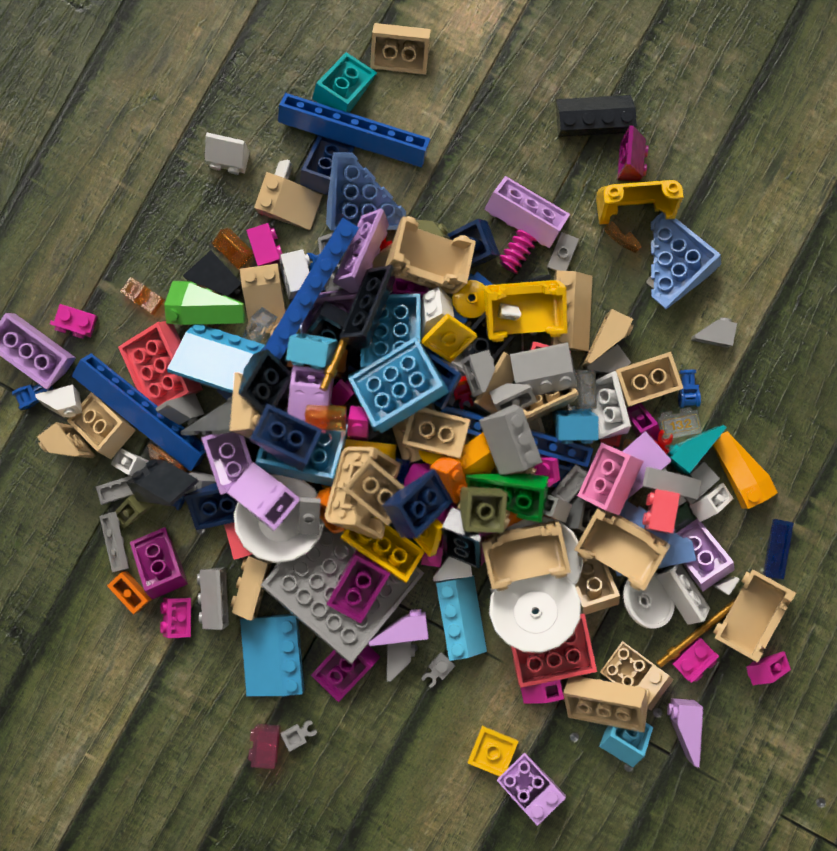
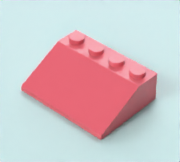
M166 321L155 323L118 346L136 389L157 406L166 401L196 394L203 390L200 382L167 372V368L181 343V339L174 324H166Z
M585 613L580 614V620L573 635L557 648L537 653L523 652L511 646L520 688L597 672Z

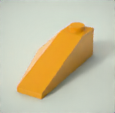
M728 431L722 433L712 446L741 508L750 509L777 494L778 492L769 474Z
M483 433L464 445L461 458L450 457L461 463L465 479L467 474H490L496 466Z

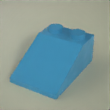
M555 410L552 412L556 438L561 440V443L571 444L573 440H581V443L589 444L593 443V440H598L599 416L591 410Z

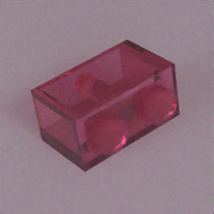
M257 724L254 729H251L250 741H253V749H249L248 755L251 767L275 769L277 765L280 726Z

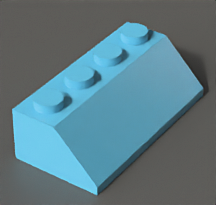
M474 575L472 577L436 581L449 661L469 658L487 652Z

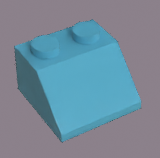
M301 332L289 337L286 360L292 361L293 365L304 366V364H309L313 369L322 370L323 367L330 365L338 340Z
M646 723L643 733L608 726L599 747L634 767L645 756L653 727Z

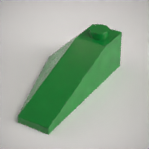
M535 474L466 475L468 487L499 488L507 492L506 510L517 514L516 517L523 520L542 522L548 492V476Z

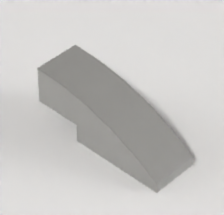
M646 467L642 486L653 490L659 489L680 493V497L698 500L701 480Z

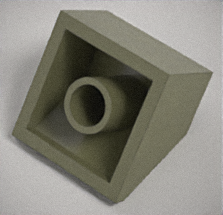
M461 487L460 512L464 531L504 533L507 492L499 488Z

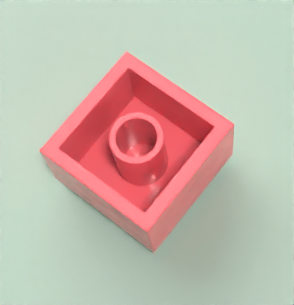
M655 489L647 495L646 505L649 507L648 512L644 513L642 520L646 530L666 534L673 533L680 493Z

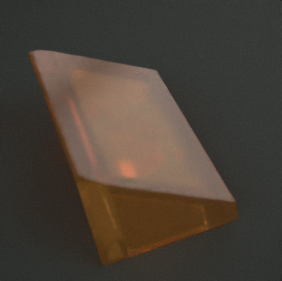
M228 227L221 229L212 242L238 269L254 254Z
M307 405L305 422L322 430L346 431V406Z
M151 443L147 445L151 460H165L181 470L184 469L181 463Z

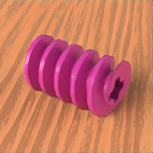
M517 230V236L512 238L513 243L509 242L507 245L509 249H504L505 255H500L499 257L501 261L499 263L507 270L516 274L518 271L515 269V266L522 267L519 260L526 261L523 254L530 255L528 247L534 249L535 246L532 244V241L537 242L533 236L523 230Z

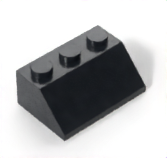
M451 508L442 526L444 555L480 568L481 537L478 532L464 531L460 509Z

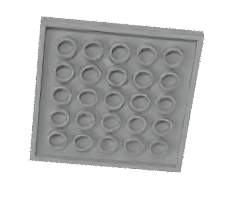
M324 525L320 539L308 553L293 561L280 562L260 586L351 664L423 576L424 572L416 566L406 583L390 574L362 623H359L326 605L356 549L340 538L343 532L334 534Z

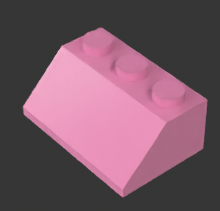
M601 443L578 493V497L606 511L620 515L644 461Z

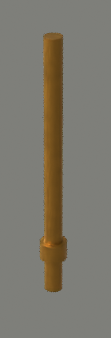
M340 340L330 365L326 366L323 373L325 376L319 387L322 391H327L331 380L337 374V366L347 346V343L343 340Z
M736 598L678 645L669 648L667 653L656 662L657 665L662 668L672 659L675 660L679 657L680 652L728 615Z

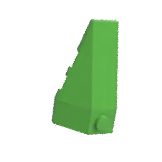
M172 281L164 304L166 324H235L246 322L244 303L225 295L221 296L213 293L212 290L201 288L191 281Z

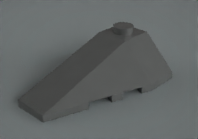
M233 396L228 398V402L182 430L181 435H197L199 433L207 435L213 432V435L231 433L230 423Z
M591 455L588 467L584 466L583 468L586 472H588L591 467V464L595 458L594 455ZM577 493L569 502L572 504L566 522L562 523L572 530L575 535L582 536L599 507L578 497Z

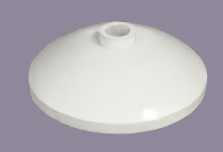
M656 572L645 591L642 589L638 591L629 585L631 583L629 580H627L624 587V603L629 615L636 623L649 629L659 628L667 624L673 615L675 606L656 576L658 574Z

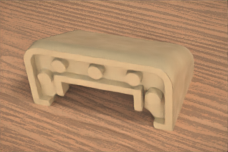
M403 216L400 219L385 266H394L395 277L431 289L440 286L447 294L457 293L467 284L476 241L464 235H460L452 241L418 229L419 223L415 218Z
M346 447L341 452L325 518L333 525L374 539H383L384 522L375 518L372 512L342 488L368 457L394 479L398 476L401 464L374 447Z
M599 507L574 550L578 552L577 555L585 560L595 558L628 577L629 582H631L629 585L638 591L641 589L645 591L671 545L623 516Z
M548 521L481 537L492 589L497 591L506 590L513 581L550 574L555 576V578H563L567 576V573H571L559 521Z
M752 569L751 573L746 572L741 581L744 583V586L723 624L718 623L713 633L716 634L715 639L753 661L759 662L764 649L787 610V606L792 602L796 593Z

